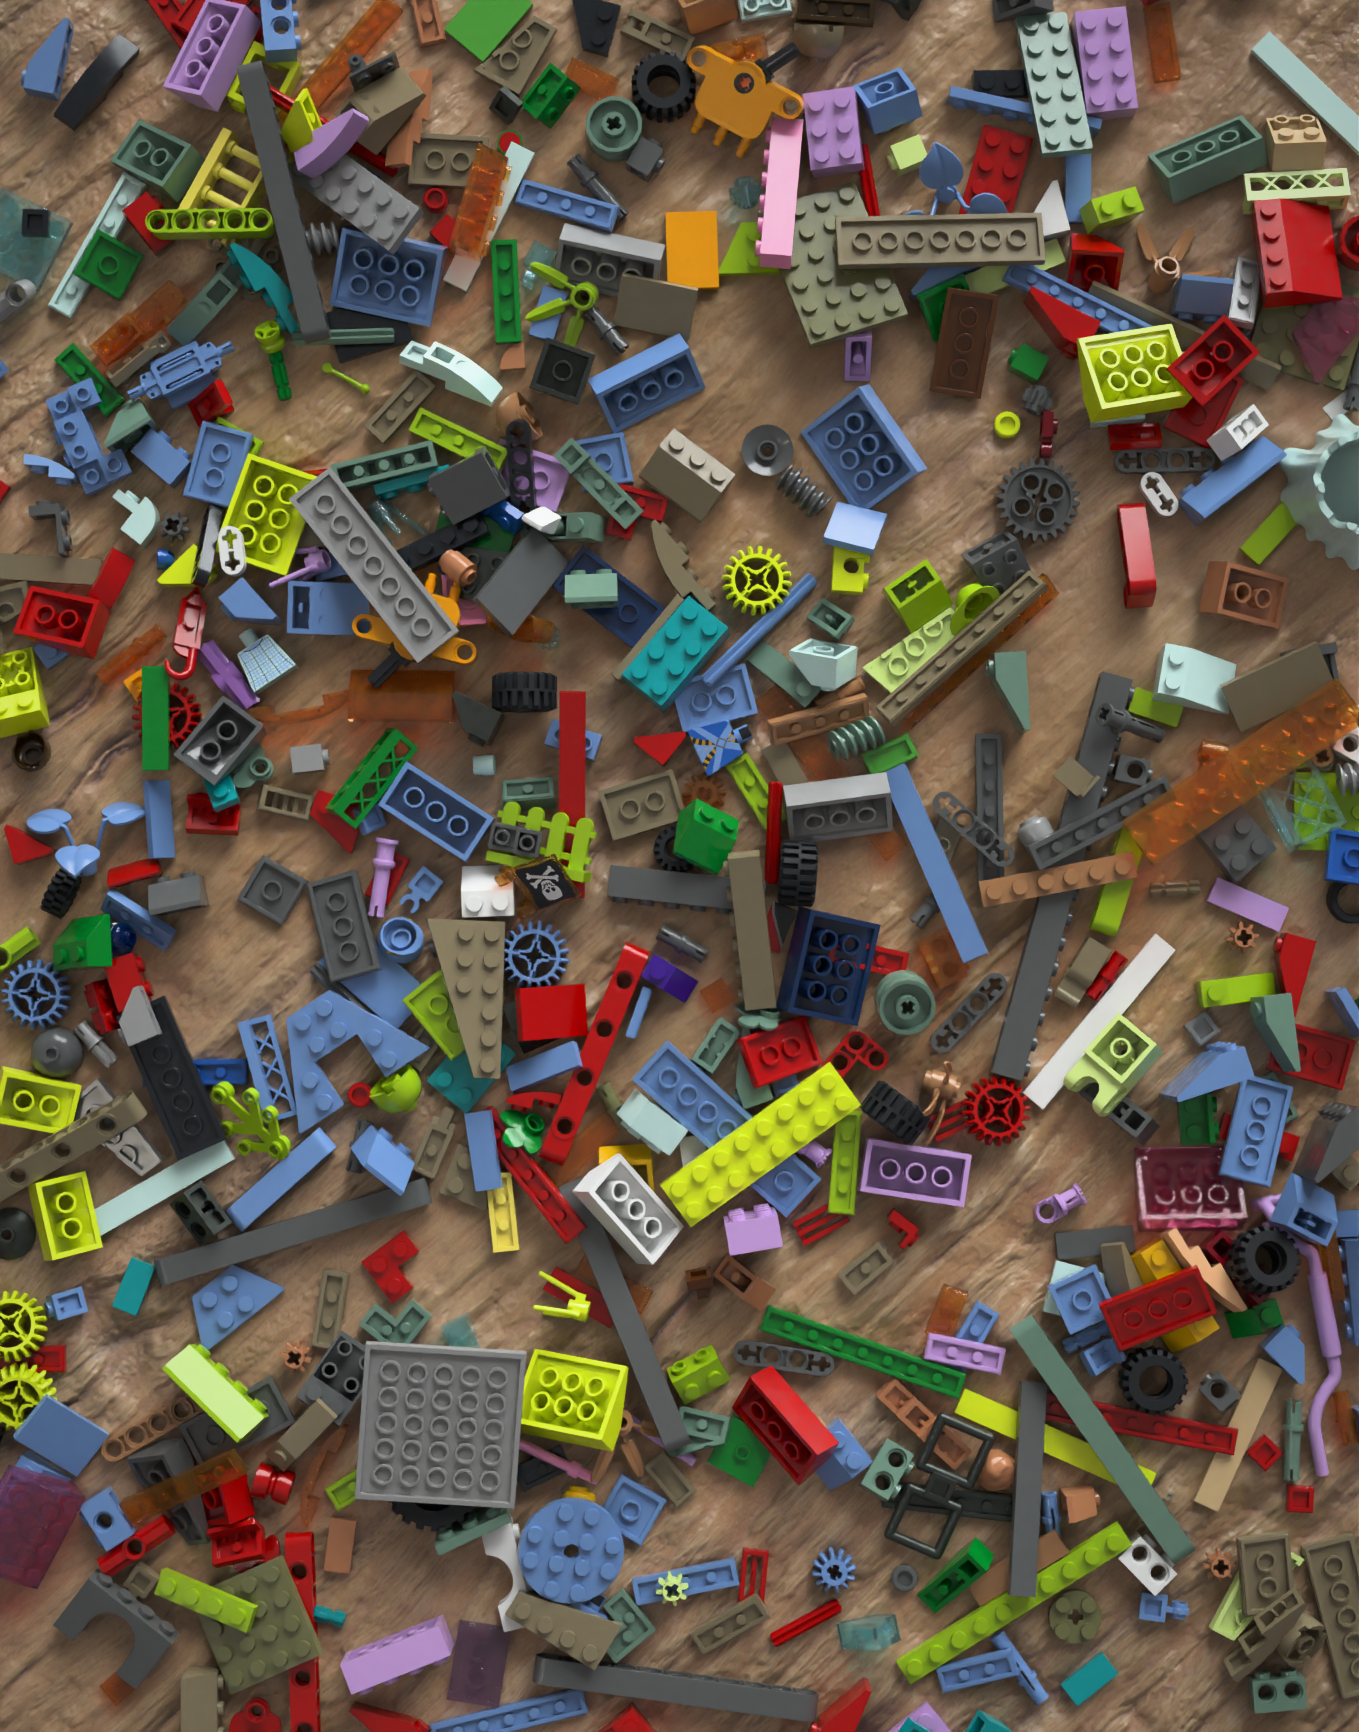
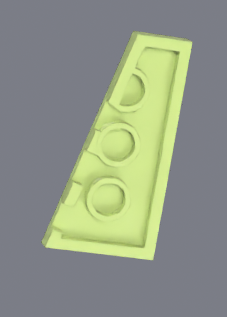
M948 608L901 642L869 662L862 669L891 694L955 637L950 630V621L955 611L952 608Z
M1291 1552L1292 1570L1296 1566H1300L1305 1560ZM1239 1570L1208 1626L1213 1631L1233 1641L1254 1619V1616L1245 1617L1242 1614Z

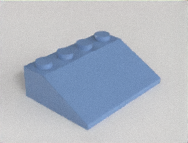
M347 225L342 228L330 305L431 327L444 274L448 247L405 238L393 255L357 227Z
M870 384L856 388L801 431V434L847 501L853 506L870 510L927 470V467Z
M1221 1041L1206 1045L1207 1050L1200 1052L1159 1093L1160 1097L1175 1102H1182L1254 1078L1255 1076L1245 1046H1237L1236 1043Z

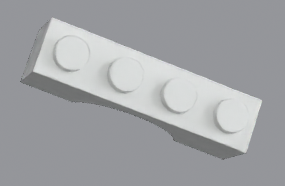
M512 1517L510 1523L482 1535L486 1555L495 1556L504 1561L510 1568L513 1576L511 1591L499 1601L498 1605L504 1632L524 1628V1626L506 1616L505 1613L519 1590L528 1593L533 1590L525 1579L520 1567L518 1539H520L521 1532L519 1524H514Z

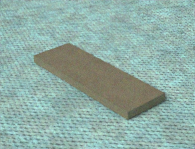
M1349 1532L1301 1545L1320 1622L1326 1628L1323 1632L1327 1635L1325 1641L1342 1700L1359 1696V1555L1353 1533Z

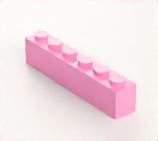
M772 117V127L766 128L765 143H770V150H764L763 165L768 166V172H762L761 188H766V194L760 195L759 210L764 211L763 218L758 217L757 233H761L762 238L761 240H756L755 256H760L759 267L791 269L803 119L789 120Z

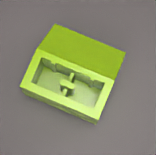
M927 558L882 590L883 595L911 634L954 605L941 578Z

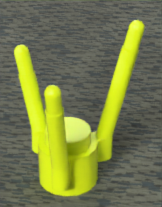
M539 1271V1276L576 1298L575 1300H569L567 1310L534 1305L533 1309L543 1311V1315L572 1318L586 1322L591 1307V1302L585 1300L587 1294L579 1293L543 1271Z

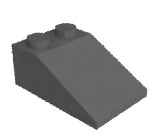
M223 695L173 755L215 787L254 751L267 734L263 724Z

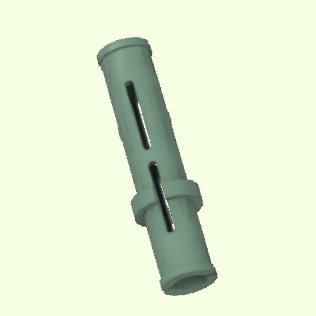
M1293 1399L1285 1400L1286 1420L1283 1423V1430H1285L1283 1479L1290 1481V1470H1293V1481H1299L1300 1436L1304 1426L1301 1424L1303 1401L1295 1400V1410L1293 1411Z

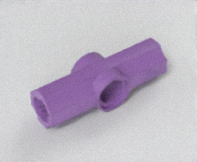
M214 640L200 647L198 659L212 674L211 678L224 694L227 693L231 700L246 713L253 710L261 700L244 680L245 676L232 660L229 661Z

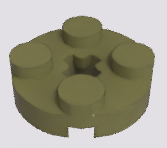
M1067 1589L1051 1602L1048 1610V1620L1058 1638L1068 1643L1079 1644L1091 1640L1097 1635L1101 1625L1102 1614L1095 1599L1087 1592L1080 1589ZM1076 1609L1078 1614L1082 1615V1618L1073 1623L1072 1619H1068V1614H1072L1073 1610Z

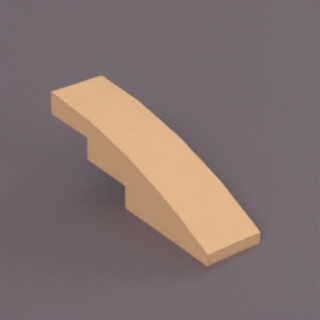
M1177 1228L1167 1229L1159 1234L1183 1269L1197 1264L1211 1297L1232 1312H1243L1247 1309L1221 1263L1210 1265L1198 1245L1187 1247Z

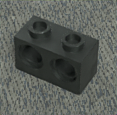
M202 1180L169 1204L199 1246L232 1223Z

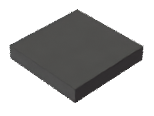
M263 855L237 900L283 926L309 881Z

